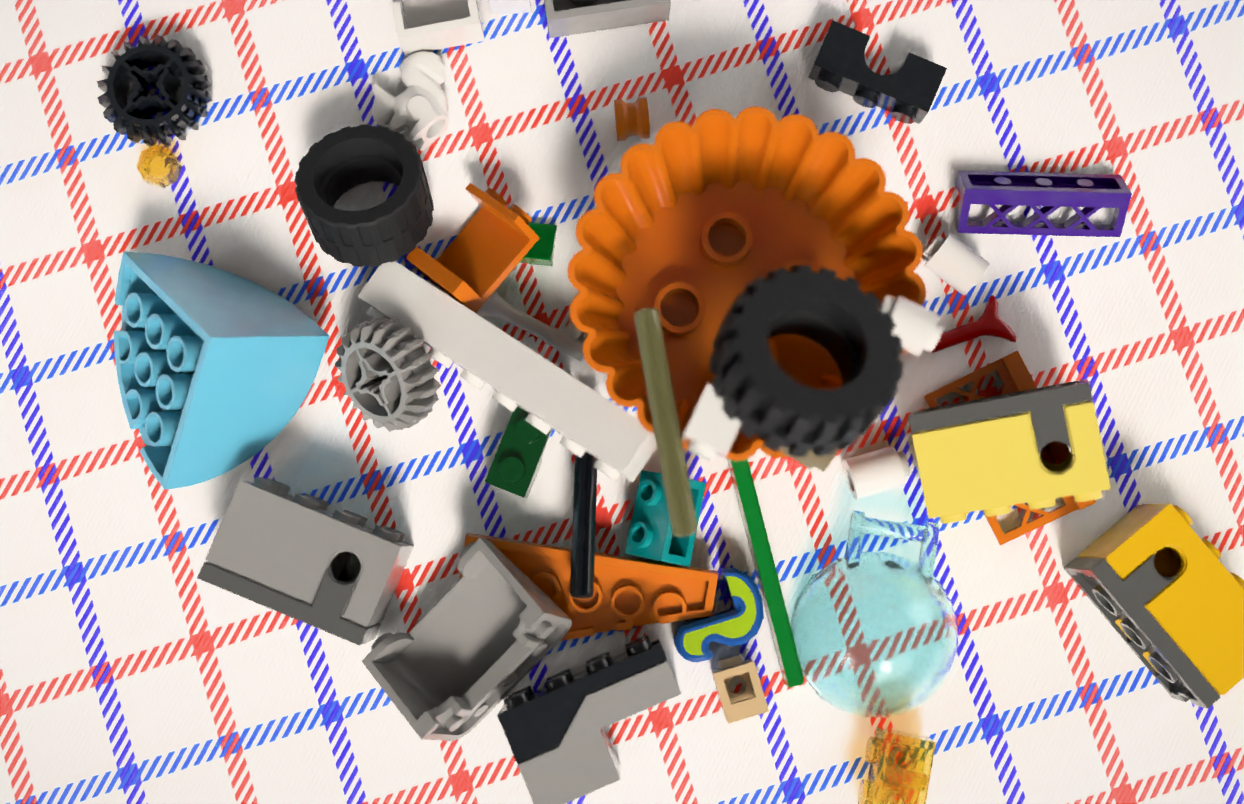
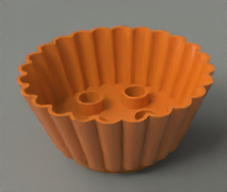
M759 106L748 107L742 110L736 118L722 109H709L702 112L696 118L693 127L685 122H670L659 129L655 136L654 145L640 143L628 148L622 156L620 164L621 173L606 175L597 183L594 190V202L597 209L587 211L577 222L575 234L578 243L583 249L573 255L567 268L568 279L572 286L580 291L573 298L570 305V317L573 324L580 331L588 334L583 344L585 361L592 369L608 373L605 384L606 391L611 400L624 407L637 406V418L640 424L651 433H654L634 314L640 309L657 308L681 438L707 383L712 385L716 375L710 371V356L714 350L713 342L738 294H742L746 286L754 279H765L769 271L779 268H785L787 273H790L793 266H811L812 272H819L820 268H826L836 271L835 276L840 279L846 280L847 277L854 279L860 283L858 288L866 295L872 292L880 302L883 301L886 294L895 299L900 295L922 306L927 295L924 281L921 276L914 272L923 258V246L913 232L904 229L909 221L910 213L905 200L894 192L884 191L886 175L881 165L868 158L855 159V148L852 141L838 132H825L819 135L817 126L804 115L791 114L778 121L772 112ZM783 334L768 338L769 350L775 363L795 382L819 390L842 387L841 374L835 360L820 344L809 338L793 334ZM739 428L725 457L734 461L746 460L753 456L759 448L766 455L773 458H785L787 455L779 450L775 452L763 447L764 439L755 434L750 439ZM682 440L683 448L687 450L690 443Z

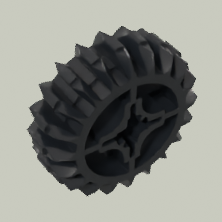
M156 34L152 43L146 37L139 35L137 47H134L129 42H124L126 52L121 56L116 52H110L111 58L115 63L113 66H101L102 72L108 76V79L96 81L98 88L105 92L97 97L99 104L106 108L103 116L110 123H114L113 129L120 135L127 134V138L133 143H139L143 140V143L148 147L154 148L158 139L164 146L171 147L172 135H175L181 141H186L184 130L188 126L194 131L199 130V125L194 120L197 116L208 117V111L201 104L212 102L211 94L205 90L212 86L210 78L204 75L206 71L205 65L201 60H196V54L190 48H183L181 43L173 38L167 43L162 36ZM158 65L153 70L144 71L146 68ZM183 78V92L177 103L176 92L182 85L180 81ZM133 81V92L128 97L129 87ZM145 84H150L154 89L157 87L159 92L165 97V100H162L156 94L153 96ZM158 112H168L159 118L151 119Z

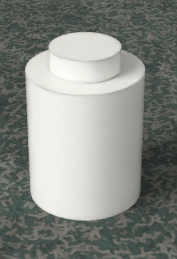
M951 233L945 239L937 235L923 252V255L928 258L924 266L963 296L971 290L990 265L986 259Z
M893 446L843 460L846 481L855 500L905 486V477L910 475V467L906 455L903 451L897 453Z

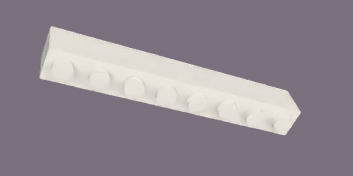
M398 262L381 264L359 293L358 297L370 306L366 312L374 319L386 317L390 321L399 319L403 328L412 327L413 337L415 339H424L423 343L432 348L429 353H433L431 357L448 369L452 363L464 369L459 375L461 378L479 390L485 384L496 392L492 398L511 412H514L517 406L528 412L529 415L525 421L547 435L551 428L561 434L563 437L559 443L580 458L586 451L598 459L594 467L612 480L616 481L622 475L633 483L656 450L655 434L647 431L640 424L638 418Z

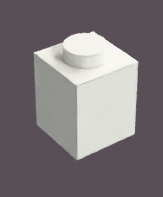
M709 383L704 388L681 439L690 443L687 448L688 451L706 460L713 461L715 455L724 458L728 454L741 422L737 417L733 420L728 418L722 409L726 401L725 397L718 398L715 396L713 386Z

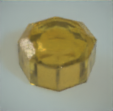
M156 144L141 151L136 165L145 182L161 188L177 182L182 169V165L175 152L170 148Z

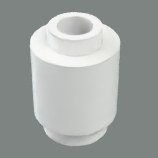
M886 294L879 309L883 314L889 312L896 325L892 334L900 336L903 349L916 356H920L924 349L932 352L944 327L937 324L940 315L900 295L895 299Z

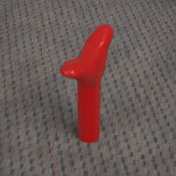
M991 295L984 312L978 320L942 332L938 343L930 353L938 352L980 336L999 337L1016 343L1017 337L1010 326L998 316V301L994 295Z

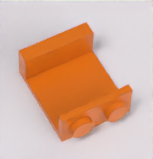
M469 183L465 190L481 206L480 210L437 260L417 246L408 254L406 259L429 281L450 297L477 313L539 240V236L529 226L532 221L531 217L520 207L512 204L508 208L506 207L507 202L493 189L488 188L484 192Z

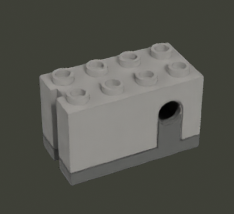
M256 476L253 483L239 480L205 558L207 562L203 563L197 579L360 646L374 640L381 626L380 622L384 619L414 547L404 542L406 534L384 525L383 527L376 525L374 529L365 525L368 518L345 509L344 511L336 509L334 513L328 511L329 502L315 496L303 495L297 492L295 496L289 495L290 486L270 478L264 479ZM352 553L358 557L361 564L360 573L356 578L349 574L346 566L347 559Z

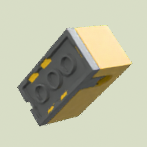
M1171 503L1137 505L1063 567V569L1173 699L1183 702L1190 700L1193 705L1209 709L1221 698L1220 695L1224 696L1244 678V580L1225 568L1219 561L1222 556L1218 549L1211 542L1204 538L1201 539L1190 527L1193 524L1191 518L1182 508Z

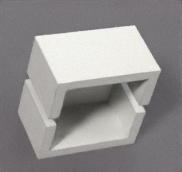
M392 0L393 3L391 5L397 37L405 56L419 51H434L485 41L477 0Z

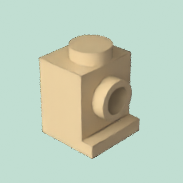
M742 653L717 660L719 668L711 670L727 723L730 724L769 712L754 660L751 658L743 660ZM735 677L744 679L745 685L740 692H733L729 688L730 681Z

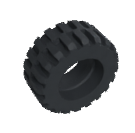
M793 266L790 273H787L785 268H779L769 271L765 279H754L746 286L743 293L738 294L713 342L714 350L710 356V371L716 375L712 381L715 396L718 398L725 397L726 399L722 406L723 411L730 420L736 417L743 424L740 431L750 439L754 434L765 440L763 447L775 452L781 446L788 448L790 456L805 457L809 450L812 449L813 454L820 457L832 454L836 448L844 450L854 444L861 435H864L893 401L899 390L897 383L903 377L904 363L902 359L898 358L904 351L900 336L892 334L896 325L889 312L882 313L879 309L881 302L872 292L866 295L858 288L859 282L850 277H847L846 280L840 279L835 276L836 271L820 268L819 272H812L811 266ZM783 334H793L809 338L820 344L835 360L841 374L842 387L819 390L795 382L775 363L769 350L768 338Z

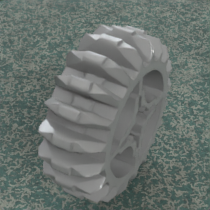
M386 317L376 318L356 325L355 329L349 331L346 336L341 338L342 345L336 349L340 359L335 363V366L341 371V375L337 380L343 383L346 388L343 395L349 396L353 401L352 409H360L362 411L364 421L372 419L377 429L385 427L391 432L393 430L411 428L433 411L432 407L439 400L436 391L441 387V384L434 378L439 369L432 366L430 362L433 353H426L422 347L424 339H415L413 337L412 327L403 328L399 319L390 321Z

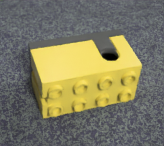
M1088 379L916 410L908 415L911 433L914 432L912 438L928 519L939 517L941 524L966 520V514L983 510L986 517L1007 514L1011 512L1010 507L1012 505L1028 503L1029 509L1047 508L1056 505V498L1074 495L1075 502L1096 500L1102 498V490L1111 489L1091 386ZM1052 441L1065 443L1071 449L1069 458L1060 464L1046 462L1040 452L1047 443Z

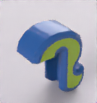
M734 567L721 568L733 608L678 625L674 635V645L677 652L685 660L698 663L710 660L713 657V651L709 648V644L712 641L728 646H736L747 643L758 634L764 619L763 602L756 583L749 575Z

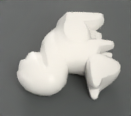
M419 51L407 57L401 67V80L407 89L396 97L379 85L374 84L372 87L375 94L372 114L376 124L380 126L389 125L392 131H398L401 134L410 128V138L416 141V146L421 151H424L446 132L449 124L447 98L440 87V84L446 79L444 73L446 67L441 61V57L429 51Z

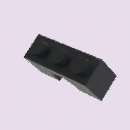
M832 20L808 78L814 80L815 84L825 91H841L852 96L853 100L863 107H879L891 112L890 115L899 122L906 124L915 122L920 125L931 108L947 68L909 52L899 71L891 75L877 74L868 67L864 56L870 36Z

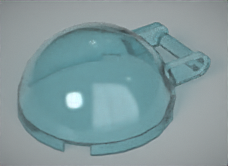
M853 510L850 518L845 557L834 560L817 574H813L798 596L791 617V629L803 675L815 693L838 710L860 717L881 718L908 713L926 703L943 686L953 669L958 650V623L948 594L933 575L939 537L938 523L926 522L924 526L866 517L865 511ZM863 533L920 542L918 563L889 552H861Z

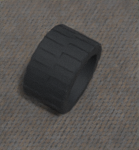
M370 124L344 127L339 131L325 135L322 140L314 143L308 149V153L300 160L298 164L299 169L295 173L294 180L296 183L295 192L316 243H319L321 249L327 255L334 257L336 261L349 263L357 267L381 266L383 263L394 262L400 259L406 253L409 254L426 237L427 230L433 221L434 203L421 156L418 154L415 145L408 141L400 132L392 131L388 127L380 125L370 126ZM377 181L388 182L398 186L396 191L387 200L372 208L359 211H346L334 208L335 203L344 193L360 184Z

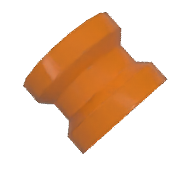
M647 97L638 98L632 103H626L622 99L614 100L617 141H626L629 136L636 135L641 139H649L650 121Z

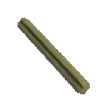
M657 308L640 309L635 312L634 321L673 535L677 537L696 533L698 528L659 311Z

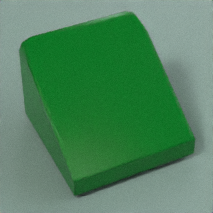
M530 222L529 226L539 236V240L519 263L553 266L557 225Z

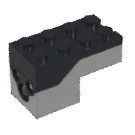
M648 635L639 637L626 643V652L611 658L609 651L585 661V670L572 675L570 668L546 678L545 687L533 691L531 685H528L508 694V698L503 700L505 704L500 709L497 717L533 804H567L621 780V765L605 727L682 694L659 638L650 641Z

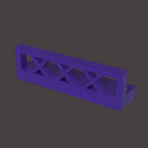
M958 170L955 186L960 196L955 229L957 233L1121 237L1132 192L1120 174ZM971 204L989 205L994 210L993 213L982 221L968 220ZM1019 205L1030 206L1035 211L1034 214L1023 222H1012L1007 216L1008 213ZM1060 207H1072L1076 212L1075 215L1064 223H1053L1048 218V215ZM1101 208H1115L1111 224H1093L1088 217Z

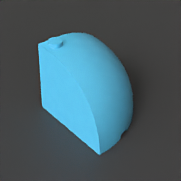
M123 251L115 293V305L122 306V330H114L118 384L130 429H139L145 444L140 453L163 489L188 487L218 477L241 465L269 444L285 428L304 402L318 372L330 335L294 304L275 292L244 277L183 258Z

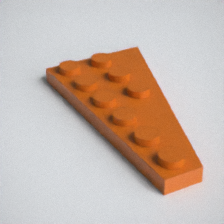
M473 533L465 535L464 548L479 538L489 540L564 611L572 621V626L560 641L593 636L595 633L611 630H629L635 626L659 622L665 624L712 616L718 580V571L595 552L593 596L591 598L579 599L570 595L572 548Z

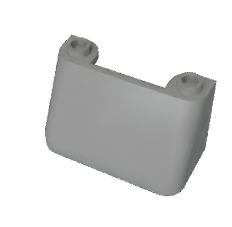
M483 538L468 544L461 551L457 569L463 577L408 634H392L388 632L381 635L372 644L370 653L361 661L421 740L455 741L470 733L566 635L572 626L570 618L494 544Z

